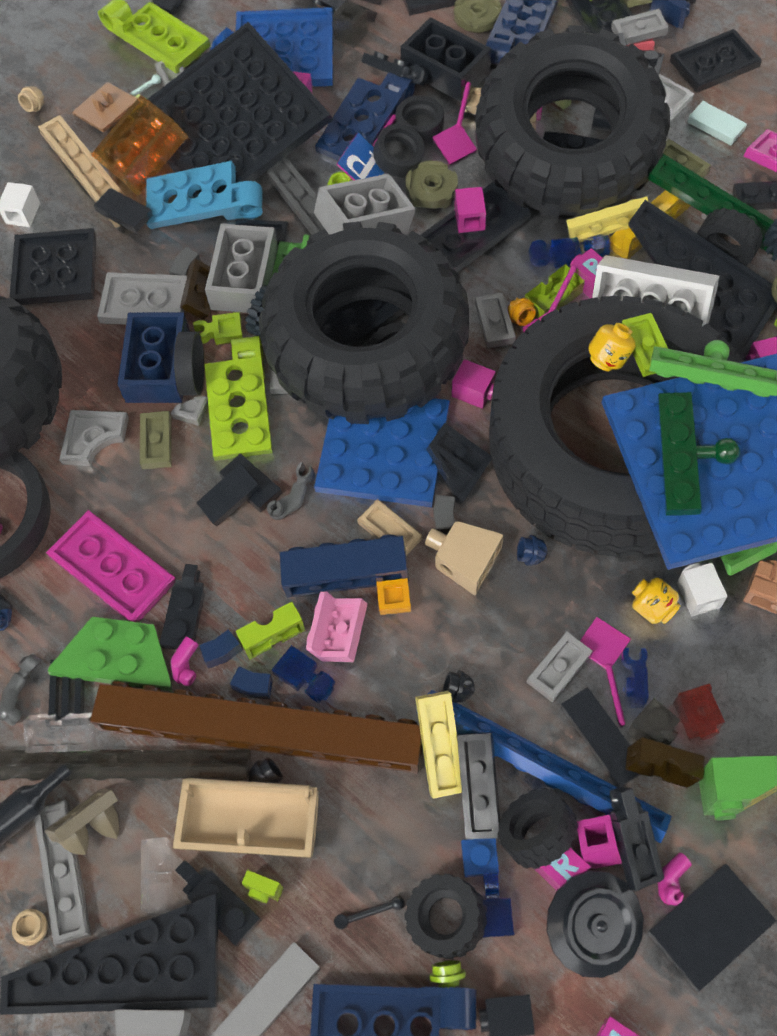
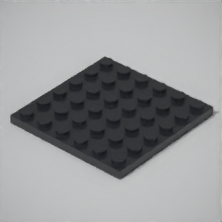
M249 22L241 26L128 113L132 119L136 115L142 116L144 123L138 127L174 173L232 161L236 167V183L256 180L333 120L325 107ZM226 185L220 186L216 193L223 192L226 189ZM197 190L192 196L197 198L202 190Z

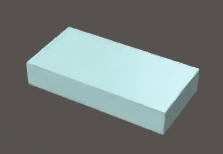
M702 101L689 115L687 123L730 146L745 131L747 125L745 122L705 101Z

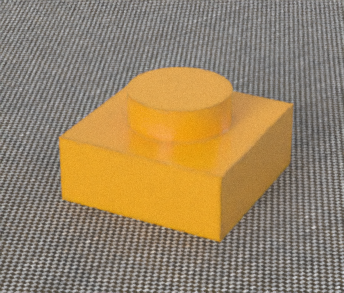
M408 578L376 581L380 615L411 612Z

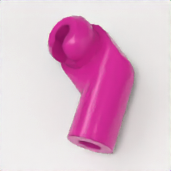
M188 637L184 638L171 658L173 679L178 684L182 683L184 686L192 685L196 679V673L190 669L189 659L199 646V644Z
M680 852L662 868L664 880L658 882V895L667 905L676 906L683 901L684 893L680 892L679 877L692 866L689 859Z

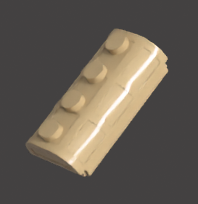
M199 778L183 779L173 849L312 858L318 818V788L297 784Z

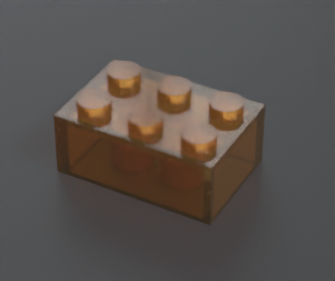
M140 95L91 153V156L138 196L147 186V178L155 177L188 136L172 118Z

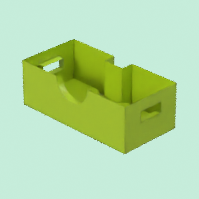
M566 264L549 276L547 285L541 282L525 294V298L533 302L537 318L549 311L570 270ZM575 272L556 308L558 311L560 307L567 305L583 293L585 280Z
M290 602L273 611V619L269 624L260 625L253 621L235 632L249 660L272 649V645L280 641L283 643L304 632L305 627L293 602Z

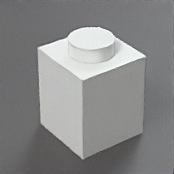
M7 183L0 198V214L5 224L24 227L31 226L40 205L33 186L24 183Z
M695 563L683 569L677 585L691 617L721 608L727 598V594L713 563L705 565Z

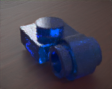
M578 237L551 240L550 247L544 240H535L528 249L530 262L536 267H544L550 261H553L555 268H560L565 264L570 267L571 261L577 255L582 254Z
M292 645L271 669L276 677L296 691H299L306 683L307 689L305 693L317 703L327 700L334 691L335 680L324 671H320L319 674H313L318 668L317 662Z

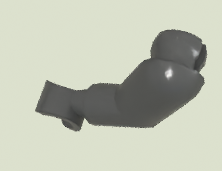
M303 462L298 464L296 468V476L298 478L296 483H293L290 494L278 501H271L267 505V512L272 519L282 520L302 506L307 491L306 484L311 483L315 479V472L311 466L308 473L302 476L305 471V465Z
M31 654L23 657L18 664V667L21 669L18 673H14L3 690L0 700V720H5L11 726H14L22 716L23 712L14 706L19 693L26 685L29 673L42 661L37 656Z

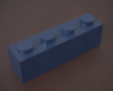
M384 535L379 539L367 541L365 539H353L349 543L344 544L323 543L318 547H292L288 551L280 552L281 584L287 598L320 594V592L329 593L377 586L376 581L408 578L409 582L403 536Z

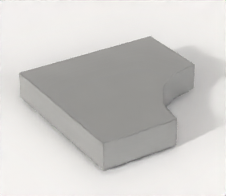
M70 410L59 459L62 465L91 466L94 457L103 448L114 443L124 442L129 420L127 412Z

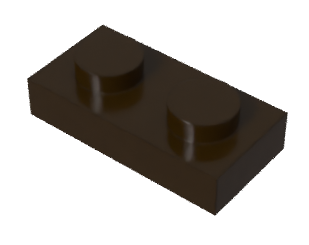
M195 259L189 266L180 308L204 320L210 313V305L205 292L210 266Z

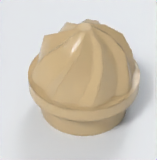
M26 86L18 94V101L27 112H37L44 104L43 92L36 86Z

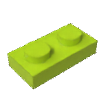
M652 313L622 320V324L632 331L631 336L636 344L632 354L642 376L656 374V372L649 371L653 348L657 346L668 349Z

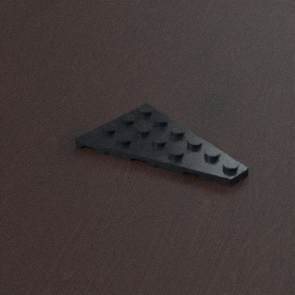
M644 200L628 223L629 227L654 264L720 276L708 325L720 333V338L724 337L735 349L734 354L738 353L743 361L752 343L755 342L777 307V303L772 295V283L647 200Z

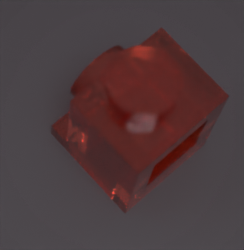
M710 683L679 693L673 702L689 739L700 736L701 740L712 738L720 733L719 729L725 723L711 692L712 687ZM703 707L706 716L700 715L697 709Z

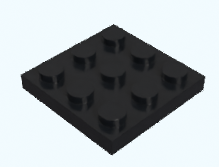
M94 228L14 235L10 297L21 305L94 299L97 237Z

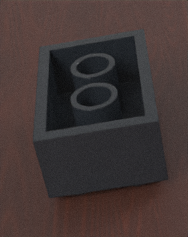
M431 17L400 46L401 61L408 63L409 68L417 64L428 70L429 74L425 83L460 102L463 99L466 83L470 82L471 86L476 87L490 72V47Z

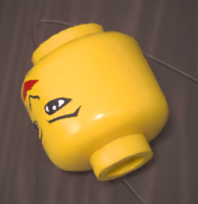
M622 323L601 326L589 344L590 360L592 363L605 371L622 368L636 348L635 340L631 336V329Z
M655 577L649 582L642 579L632 591V594L636 596L632 603L633 609L651 624L660 622L666 624L681 606L678 603L679 593L659 577Z

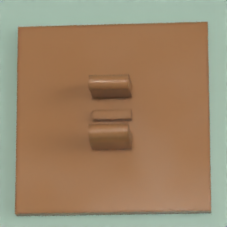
M107 82L72 111V114L100 131L105 132L140 101L138 98Z

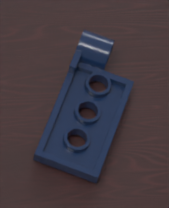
M506 0L486 43V46L491 48L490 65L498 66L502 57L518 43L522 42L526 45L531 37L535 36V33L547 30L558 0Z
M389 72L379 86L358 77L334 114L333 120L327 125L315 144L316 152L338 161L352 141H345L344 138L347 135H356L357 133L373 145L392 115H396V110L400 103L409 97H413L415 91L413 80L399 77ZM372 96L381 97L374 102L369 101V98ZM361 115L368 116L367 120L361 122L356 120Z
M313 984L310 1036H343L338 1031V1021L345 1014H353L358 1020V1029L352 1036H377L374 1031V1023L382 1015L390 1016L395 1022V1030L391 1036H413L410 1031V1025L417 1017H425L430 1021L432 1031L429 1036H439V1029L476 1030L477 990L456 987L407 988Z

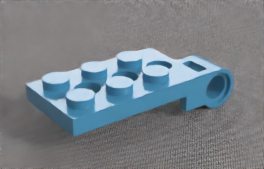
M232 161L147 178L146 207L151 209L153 216L146 225L150 229L221 215H224L227 221L238 218H258L263 213L262 186L254 181L236 183V167ZM226 185V189L223 192L216 193L220 186ZM202 190L197 198H192L194 192ZM177 195L172 203H168L171 196Z

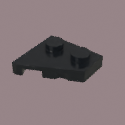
M446 423L442 425L426 448L453 497H455L456 502L460 505L464 502L492 460L490 454Z

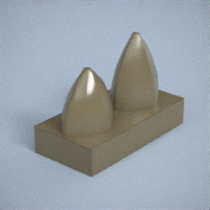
M99 789L44 831L52 842H58L67 851L85 855L89 844L87 823L106 837L118 838L119 820L114 807V803L118 799L111 789Z

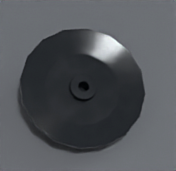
M588 870L570 877L556 891L548 908L546 931L552 951L564 967L582 977L604 978L621 971L634 958L643 937L644 917L638 897L633 891L629 890L625 881L609 872Z

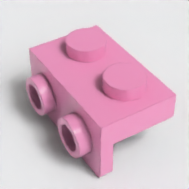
M320 592L318 602L314 608L311 630L307 636L306 650L320 661L354 662L368 603L362 598H334L328 592Z

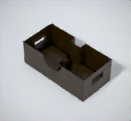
M641 737L627 748L625 769L649 777L655 775L661 777L662 781L688 788L703 779L705 756Z

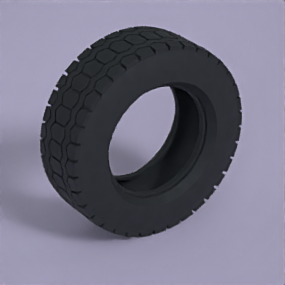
M603 296L600 302L598 297L580 300L579 305L577 302L562 306L559 311L555 309L543 316L541 321L538 319L525 330V333L523 332L508 350L500 365L492 393L489 426L491 458L497 479L507 498L532 525L536 523V528L550 538L555 535L554 540L569 547L576 544L575 549L592 554L596 550L597 555L616 557L618 552L620 557L639 556L640 552H642V555L660 552L630 474L600 469L577 457L559 438L553 426L551 412L566 394L589 382L615 379L646 386L679 378L677 376L662 377L658 374L643 377L633 354H631L625 365L620 369L605 371L598 368L590 360L589 344L599 328L605 324L615 325L616 323H622V320L652 313L668 349L704 356V349L709 342L722 340L728 345L730 350L727 361L743 362L738 353L734 354L735 349L724 337L720 338V333L707 323L702 326L703 320L689 312L683 316L684 310L670 304L662 308L663 302L645 298L644 303H641V297L623 296L622 301H620L619 296Z

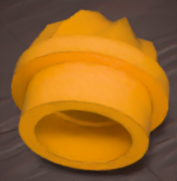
M516 298V300L510 302L507 308L511 322L519 326H526L531 323L536 315L533 302L527 298Z

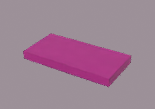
M90 510L46 552L49 558L127 621L139 623L176 581L172 574Z

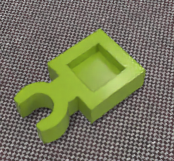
M240 312L212 316L211 323L203 320L193 322L195 332L203 331L200 333L203 344L207 343L210 339H214L215 344L219 345L231 343V339L243 338Z

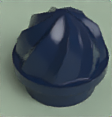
M529 535L528 538L521 537L517 545L518 561L524 562L527 566L537 565L544 561L548 554L545 542L535 535Z

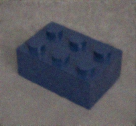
M128 312L117 384L126 403H182L183 395L179 394L175 379L174 350L177 334L179 332H190L184 312Z

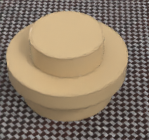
M36 909L22 911L16 916L12 924L14 939L19 944L25 946L39 943L45 937L48 930L46 916Z

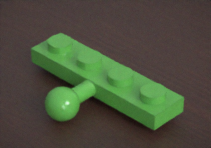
M722 340L709 342L704 349V356L657 346L653 348L649 371L656 372L659 376H677L687 378L690 382L696 384L707 382L720 385L726 390L742 389L752 391L755 395L761 397H777V370L727 361L730 350L728 345Z

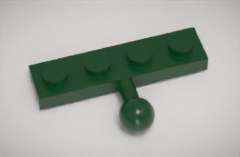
M692 392L658 394L666 516L700 515L702 508L697 459L715 458L721 464H732L740 456V446L731 438L720 439L715 445L696 446Z

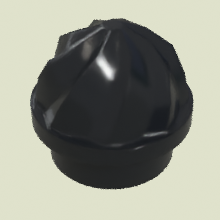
M458 670L456 673L449 671L444 681L443 692L449 691L451 693L453 703L469 700L474 694L475 684L473 679L463 671Z
M268 757L263 761H256L249 771V782L279 783L283 779L278 766Z

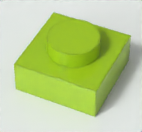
M247 870L242 881V885L250 890L248 893L249 897L266 904L269 898L279 901L283 891V887L279 882Z

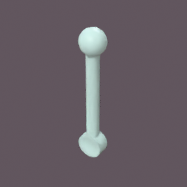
M153 75L150 81L129 94L136 96L153 84H159L161 82L160 75Z

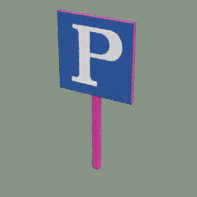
M395 114L392 115L385 127L394 123L396 120ZM359 133L355 135L336 163L353 180L379 176L384 173L373 157L375 142L371 145Z

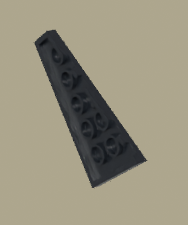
M218 893L1 976L0 1015L217 1007Z

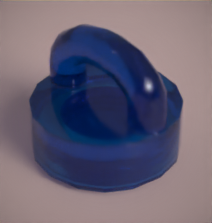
M608 234L592 236L584 239L582 242L584 251H588L590 248L593 250L604 248V251L599 254L603 258L605 255L609 256L611 252V241Z

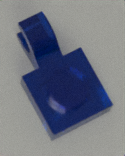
M624 648L621 655L622 664L631 672L629 677H625L624 682L625 697H630L631 708H644L649 699L648 670L646 667L648 653L645 648H641L639 660H632L629 657V648Z
M498 872L484 873L485 900H482L487 909V927L484 928L483 938L514 936L511 898L500 899Z

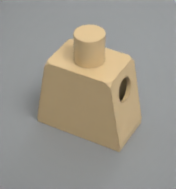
M458 521L453 524L448 535L432 528L426 538L425 545L438 551L435 557V566L440 572L470 593L476 595L502 549L503 535Z

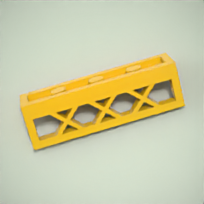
M666 190L651 202V204L674 219L691 206ZM631 228L616 231L607 239L606 243L609 249L625 259H630L643 247Z

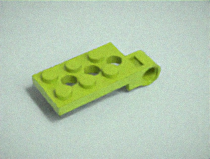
M111 0L98 11L101 22L109 31L157 62H164L165 67L176 74L180 72V67L185 68L211 46L208 37L152 2H148L134 14H132L125 0Z
M260 336L231 339L233 360L204 364L212 449L215 461L233 459L240 453L244 457L273 453ZM233 370H239L243 373L242 377L236 381L229 380L227 378L228 374ZM235 396L245 398V403L240 407L230 405L231 399ZM239 422L248 424L247 431L242 434L233 432L234 425Z

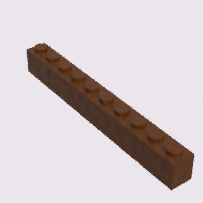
M118 681L111 682V685L99 684L90 722L98 731L418 773L422 747L420 726L411 719H398V722L384 721V717L373 714L365 715V718L353 717L350 712L335 710L333 714L322 713L318 708L311 706H302L300 710L291 709L286 704L280 702H269V705H260L248 698H237V701L224 700L223 696L217 694H205V697L193 696L189 691L179 689L174 690L173 693L161 692L160 688L149 685L142 686V689L130 688V685Z

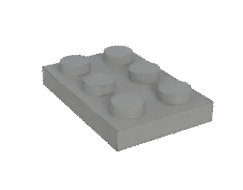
M107 272L97 315L99 323L126 325L128 312H184L180 308L187 276Z

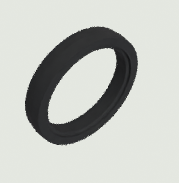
M19 451L12 454L13 461L0 467V469L9 471L19 477L24 482L27 491V507L24 517L14 534L0 546V579L17 569L33 554L45 535L50 519V498L43 477L30 460Z

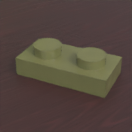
M668 139L666 141L663 154L703 178L709 173L711 164L673 140Z
M169 411L140 413V466L142 470L172 467L171 415Z

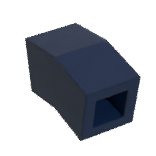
M229 629L216 639L199 645L208 669L228 662L243 650L241 644Z
M239 666L230 682L232 690L250 698L270 699L273 679L271 674L254 673Z

